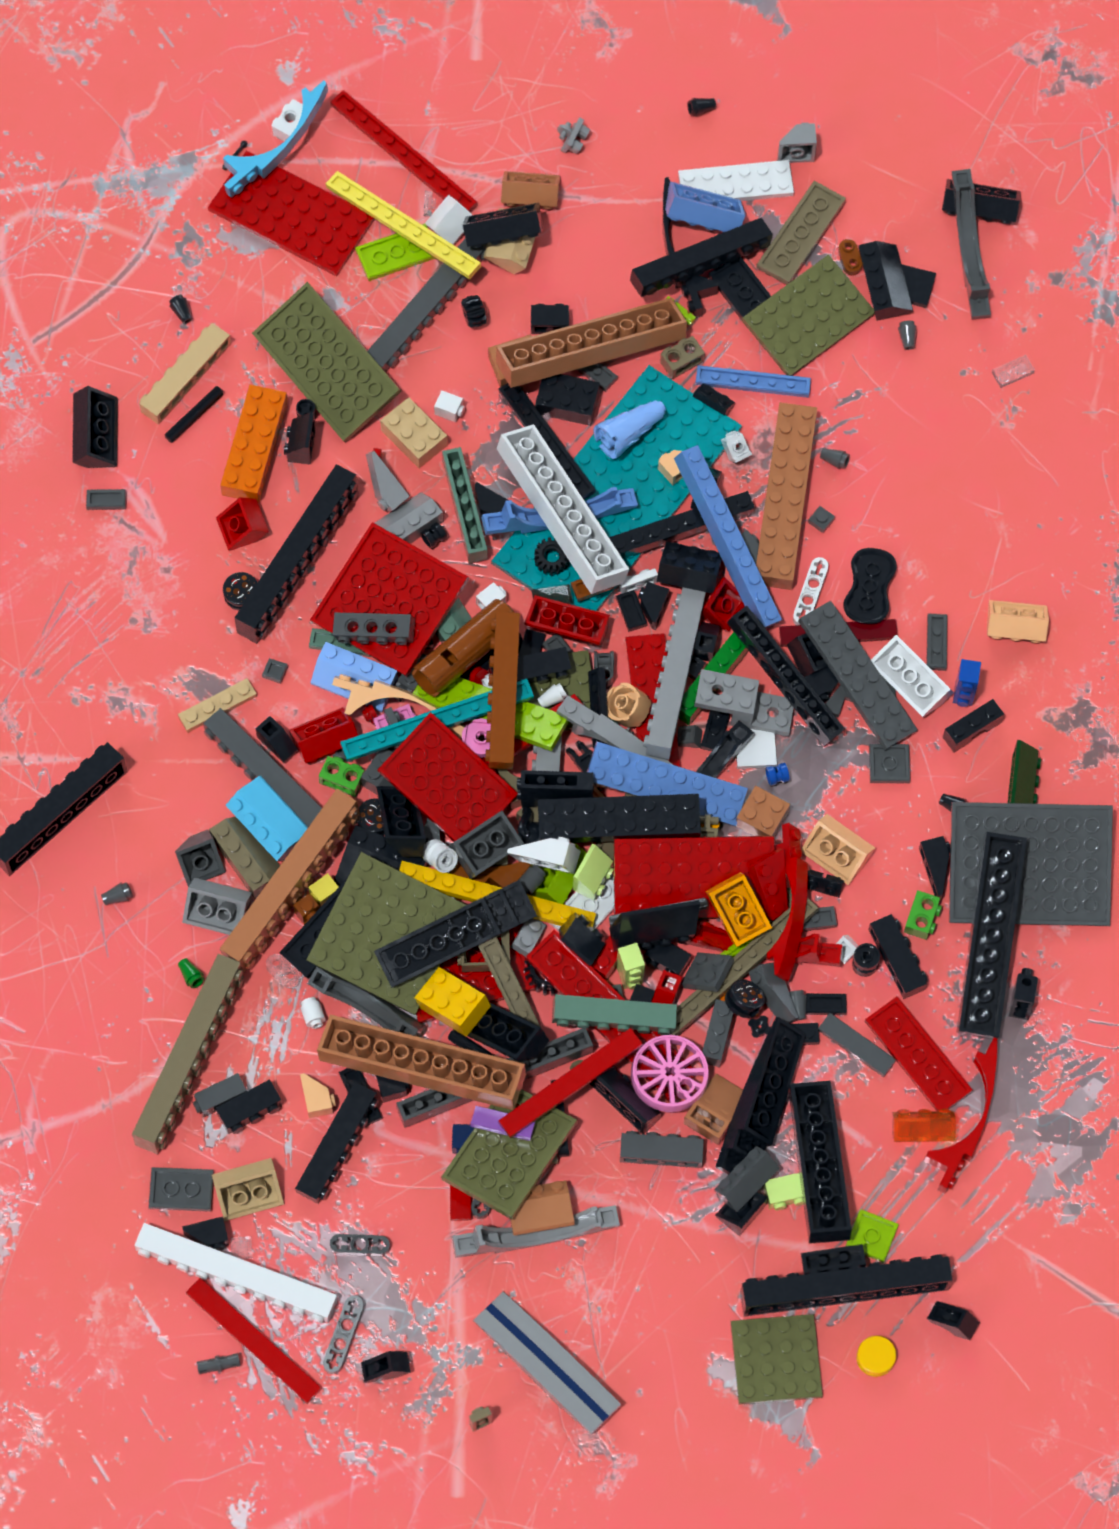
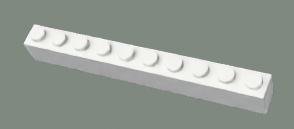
M146 1223L143 1224L134 1245L138 1254L145 1258L152 1256L157 1258V1261L161 1264L168 1265L171 1263L176 1265V1268L180 1271L188 1272L189 1270L195 1272L197 1277L205 1280L207 1277L215 1280L216 1284L226 1287V1285L232 1286L236 1292L241 1294L251 1293L257 1300L265 1301L266 1299L272 1301L274 1306L284 1309V1306L292 1309L293 1313L303 1316V1314L309 1315L312 1320L318 1323H323V1321L329 1322L338 1300L336 1294Z

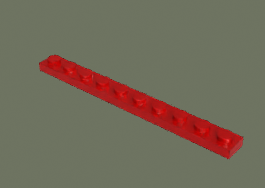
M342 90L330 101L333 108L443 200L450 195L469 212L477 206V201L347 92Z

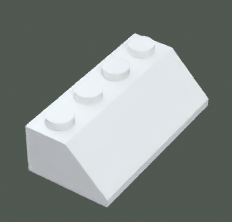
M897 635L871 659L879 673L922 717L940 707L954 693Z

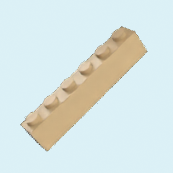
M211 323L209 327H205L200 337L196 341H192L188 350L177 358L172 368L169 367L164 377L160 381H156L152 390L141 398L139 403L141 412L159 425L231 345L230 335L214 323Z

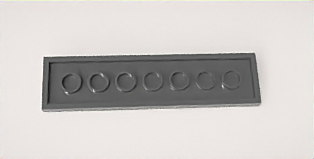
M832 601L825 603L798 620L884 750L918 730Z

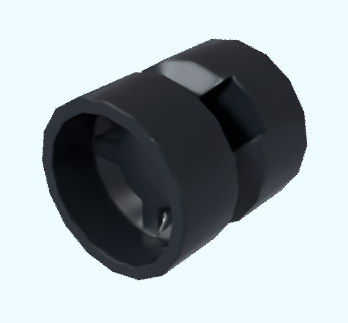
M864 943L856 948L852 960V967L856 974L867 977L876 972L880 960V952L877 947Z

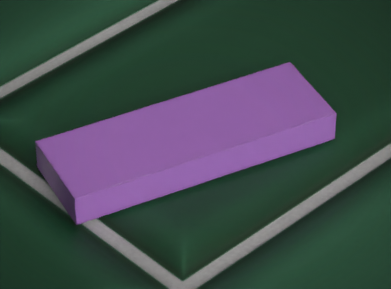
M476 1106L470 1127L507 1135L498 1123V1120L508 1113ZM536 1121L513 1137L530 1141Z

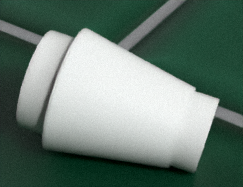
M560 683L557 685L553 684L537 700L543 708L564 701L567 694Z

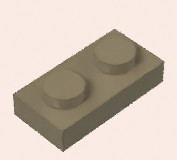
M483 1407L476 1408L471 1412L472 1415L469 1416V1424L473 1432L492 1423V1413L489 1407L484 1409Z

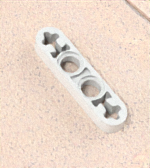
M818 557L811 562L794 611L793 622L795 625H800L798 620L802 610H806V615L815 609L828 571V562L824 558ZM819 564H821V565H822V568L820 569L819 576H818V575L816 574V569H817L816 566H818ZM811 580H816L819 583V586L817 588H811L808 585V582ZM810 597L813 599V603L806 605L802 599Z

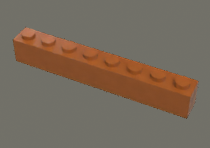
M496 612L495 619L491 620V630L495 631V635L490 640V649H494V656H490L489 667L493 668V674H489L488 686H492V693H488V705H491V712H487V724H490V731H486V742H489L490 746L485 751V761H489V768L513 769L520 613Z

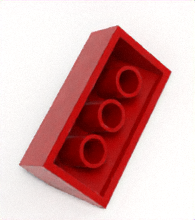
M534 595L524 625L601 645L607 633L610 615Z

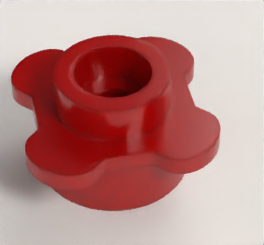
M364 704V710L361 712L366 721L370 720L374 724L373 719L378 716L372 704L368 706Z

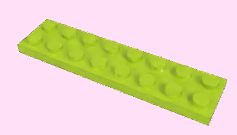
M459 677L436 697L428 695L419 685H417L413 694L441 708L486 693L492 689ZM525 701L516 704L515 738L552 751L569 721L552 710ZM484 715V716H481V717H478V718H475V719H480V718L487 719V715Z

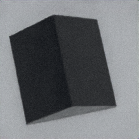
M756 1192L738 1212L724 1204L715 1216L740 1236L764 1209L767 1197Z

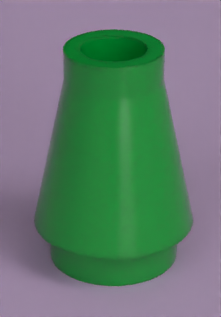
M187 958L182 959L178 963L187 986L197 988L204 982V974Z

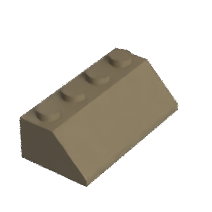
M237 817L226 818L210 828L209 832L218 849L248 891L252 892L253 898L256 899L280 865Z

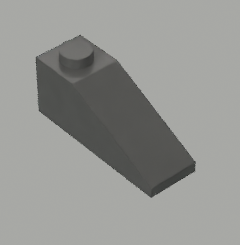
M774 963L760 964L748 972L751 981L763 991L765 1004L776 1017H780L788 1023L798 1018L786 982L774 975Z

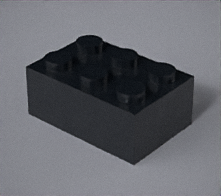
M564 374L544 378L540 384L535 408L543 416L591 426L600 393V382Z
M666 541L659 564L657 582L713 593L720 573L722 558L719 552L714 550H705L695 546H686Z

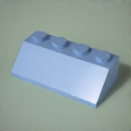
M325 642L318 656L310 683L349 699L351 690L332 685L335 676L340 674L348 675L351 677V680L356 682L359 679L368 681L370 686H373L376 679L395 686L398 680V671ZM389 698L377 699L365 705L372 704L374 710L382 713Z

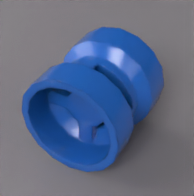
M785 762L778 764L776 767H765L766 777L770 786L776 785L778 782L785 783L790 781Z

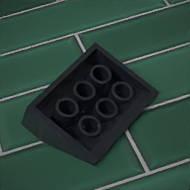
M355 825L334 882L339 887L348 878L361 852L398 871L402 861L428 867L429 864L424 861L423 857H403L385 841V836Z
M700 901L620 913L609 928L614 952L618 951V948L634 943L638 944L640 950L652 948V945L659 944L660 947L671 945V942L678 941L679 944L690 942V939L696 934Z

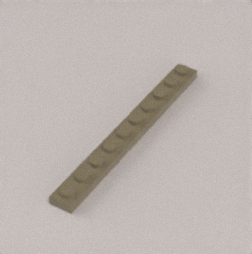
M808 897L804 923L819 911L818 907ZM791 907L771 924V929L758 935L733 957L734 962L718 992L696 990L677 1007L676 1029L670 1035L678 1036L710 1008L716 999L719 1000L730 989L733 982L745 977L749 971L767 957V952L777 942L787 924Z

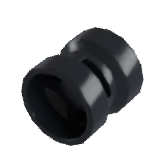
M302 399L297 403V417L314 413V418H316L315 404L312 400Z
M438 522L431 525L429 530L425 529L420 533L423 541L429 548H433L438 541H443L447 538L445 530Z

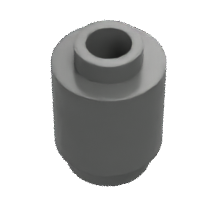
M535 864L524 872L518 880H520L526 894L528 892L530 894L535 892L545 880L546 873Z

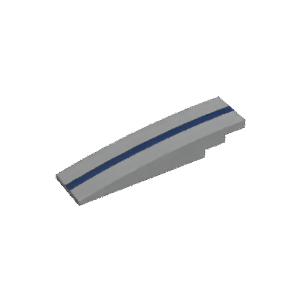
M504 1292L473 1320L561 1409L563 1408L590 1435L621 1407V1403Z

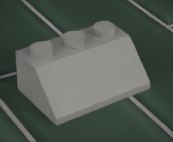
M420 492L375 522V524L411 544L421 537L420 533L425 529L429 530L434 523H443V511L431 497Z
M194 878L188 887L182 923L230 935L249 909L252 892Z

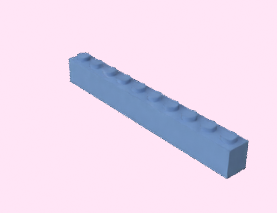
M697 445L682 451L674 460L744 606L749 607L765 629L776 625L782 618L699 446Z

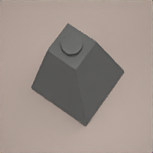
M209 830L190 836L175 851L188 887L194 878L207 880L225 873L214 839Z

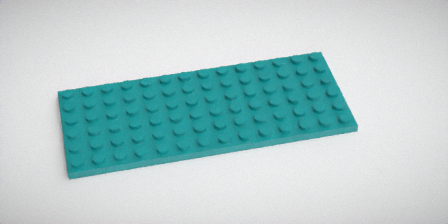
M650 365L605 420L655 400L661 401L665 406L666 410L664 411L663 418L652 425L650 430L639 437V440L626 449L618 458L612 459L608 457L599 447V445L603 444L601 439L596 442L593 434L573 459L596 491L595 494L584 501L596 497L612 487H617V490L631 488L634 490L638 504L637 507L597 519L608 537L674 516L689 497L690 492L683 478L672 486L658 470V461L663 454H669L673 450L684 451L698 445L708 467L711 468L725 451L721 439L725 438V435L729 432H740L742 429L741 424L694 398L693 393ZM549 529L522 534L521 531H515L491 561L492 565L540 597L597 612L617 588V586H614L611 590L578 602L570 584L581 578L570 561L567 568L565 567V571L561 572L560 570L558 575L553 572V576H551L549 572L543 574V570L539 571L534 560L535 548H537L538 543L541 544L543 539L548 541V538L551 537V541H554V537ZM548 551L544 557L549 562H556L559 559V554L555 551ZM644 552L623 558L629 571Z

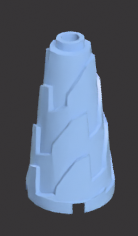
M655 400L640 405L628 412H622L613 418L595 425L593 428L596 442L601 439L603 443L599 445L601 450L612 459L621 456L626 449L639 440V437L650 430L652 425L663 418L664 411L666 410L664 404L661 401Z

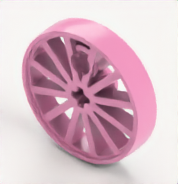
M676 1035L658 1036L646 1042L635 1055L631 1067V1082L638 1097L651 1108L663 1112H678L691 1107L693 1103L702 1097L708 1083L709 1071L704 1054L693 1042ZM665 1044L666 1061L656 1048V1045ZM670 1044H677L681 1047L672 1062ZM685 1049L690 1050L694 1054L678 1064ZM650 1050L658 1063L643 1056V1054ZM699 1060L702 1068L684 1069ZM637 1063H643L654 1070H637ZM701 1075L703 1076V1082L700 1084L686 1076ZM640 1077H654L653 1080L643 1086L638 1081ZM661 1084L654 1098L645 1092L655 1085ZM687 1084L690 1090H683L680 1085ZM666 1086L669 1090L670 1103L658 1101ZM674 1087L676 1095L681 1099H685V1101L675 1103Z

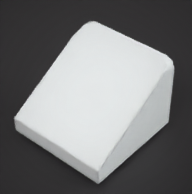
M843 935L836 943L843 945L841 961L844 964L854 956V952L859 946L849 935Z

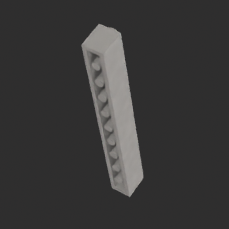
M683 587L682 593L677 594L675 605L678 606V610L674 609L672 621H675V624L670 625L668 636H671V641L667 640L665 652H668V655L663 656L661 667L664 668V672L660 671L658 683H661L660 688L656 687L654 699H657V703L652 704L651 715L654 716L653 719H649L647 731H650V734L645 735L643 747H647L646 755L664 759L670 758L706 592Z

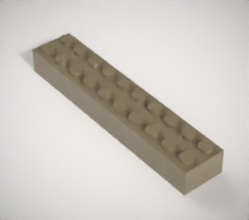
M221 954L217 955L133 1130L132 1136L136 1146L157 1155L160 1149L163 1150L168 1140L166 1136L175 1127V1117L184 1108V1098L186 1095H190L193 1089L192 1082L194 1077H198L201 1072L203 1058L207 1059L211 1050L209 1046L212 1041L217 1039L219 1034L217 1029L220 1023H224L228 1014L226 1010L235 1001L236 994L234 993L237 987L240 988L243 984L244 976L240 962Z

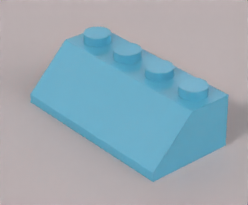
M258 776L238 790L226 804V807L276 861H284L308 829V826L261 776Z

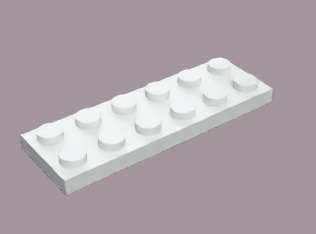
M789 160L678 170L679 184L741 201L794 195Z

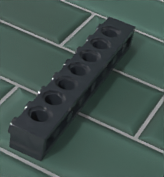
M745 606L733 615L727 622L729 627L820 742L825 746L844 730V727L749 607Z

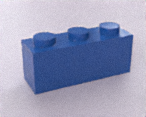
M961 659L955 681L953 703L961 707L972 706L979 682L981 662Z

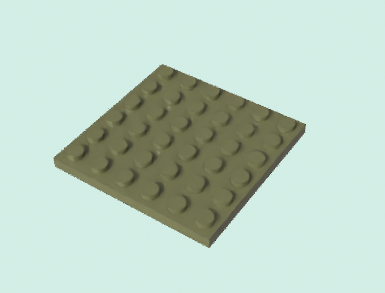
M361 852L306 961L415 1015L419 1005L414 997L438 969L440 964L391 988L374 951L466 905Z

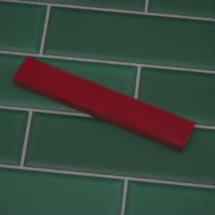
M896 619L882 620L871 624L857 621L846 622L858 642L891 640L897 635ZM801 625L779 626L781 647H787V644L797 636L806 633Z

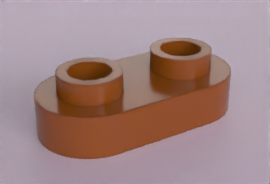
M850 239L841 241L838 253L844 272L851 276L859 274L862 269V260L857 244Z

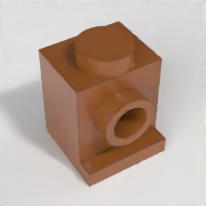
M308 894L293 904L294 913L305 925L318 911L319 905Z

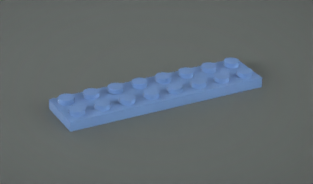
M596 741L587 772L594 773V783L637 796L699 794L701 816L711 814V817H719V821L734 826L737 825L736 817L742 809L748 788L598 741Z

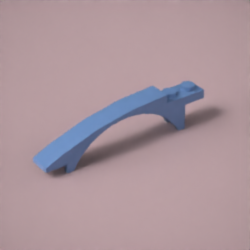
M612 487L602 494L585 501L596 519L638 506L633 488L617 490V487ZM511 500L505 501L501 512L482 514L481 517L486 535L521 531L522 534L548 529L536 509L519 506Z

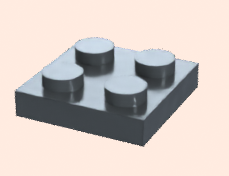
M698 952L681 984L685 989L718 992L734 959L731 955Z

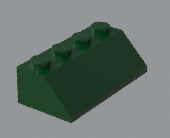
M1017 740L1012 754L1007 803L1036 804L1037 794H1034V788H1038L1039 776L1036 775V769H1040L1041 758L1038 757L1037 749L1022 740Z

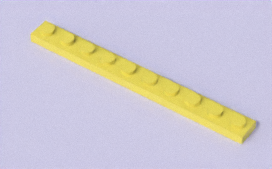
M337 171L326 182L327 189L469 280L482 267L481 262Z

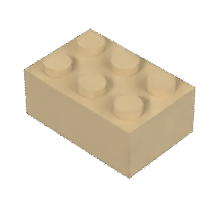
M409 397L380 420L381 431L419 469L448 446L447 435Z

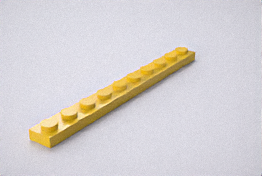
M406 861L401 862L399 869L400 872L448 896L474 902L501 889L498 886L450 873H442L438 870ZM527 895L537 914L533 919L562 926L576 912L579 916L583 914L590 921L589 925L593 928L596 913Z

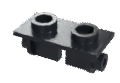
M812 869L808 870L807 889L839 898L844 880L840 879L841 877L827 874L826 878H823V873Z

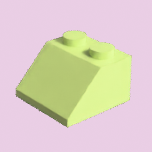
M593 843L573 877V890L594 901L597 895H602L605 889L603 884L606 879H611L614 868L613 860Z

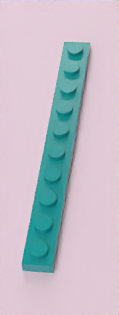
M528 679L518 681L516 704L534 699ZM492 690L430 712L447 728L487 715V712H491V705H488V693H492ZM430 712L341 741L340 744L347 762L401 744Z

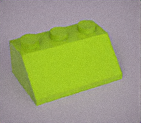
M574 843L575 847L581 851L575 869L576 873L587 853ZM538 866L546 873L545 880L530 895L564 904L573 888L575 873L571 874Z

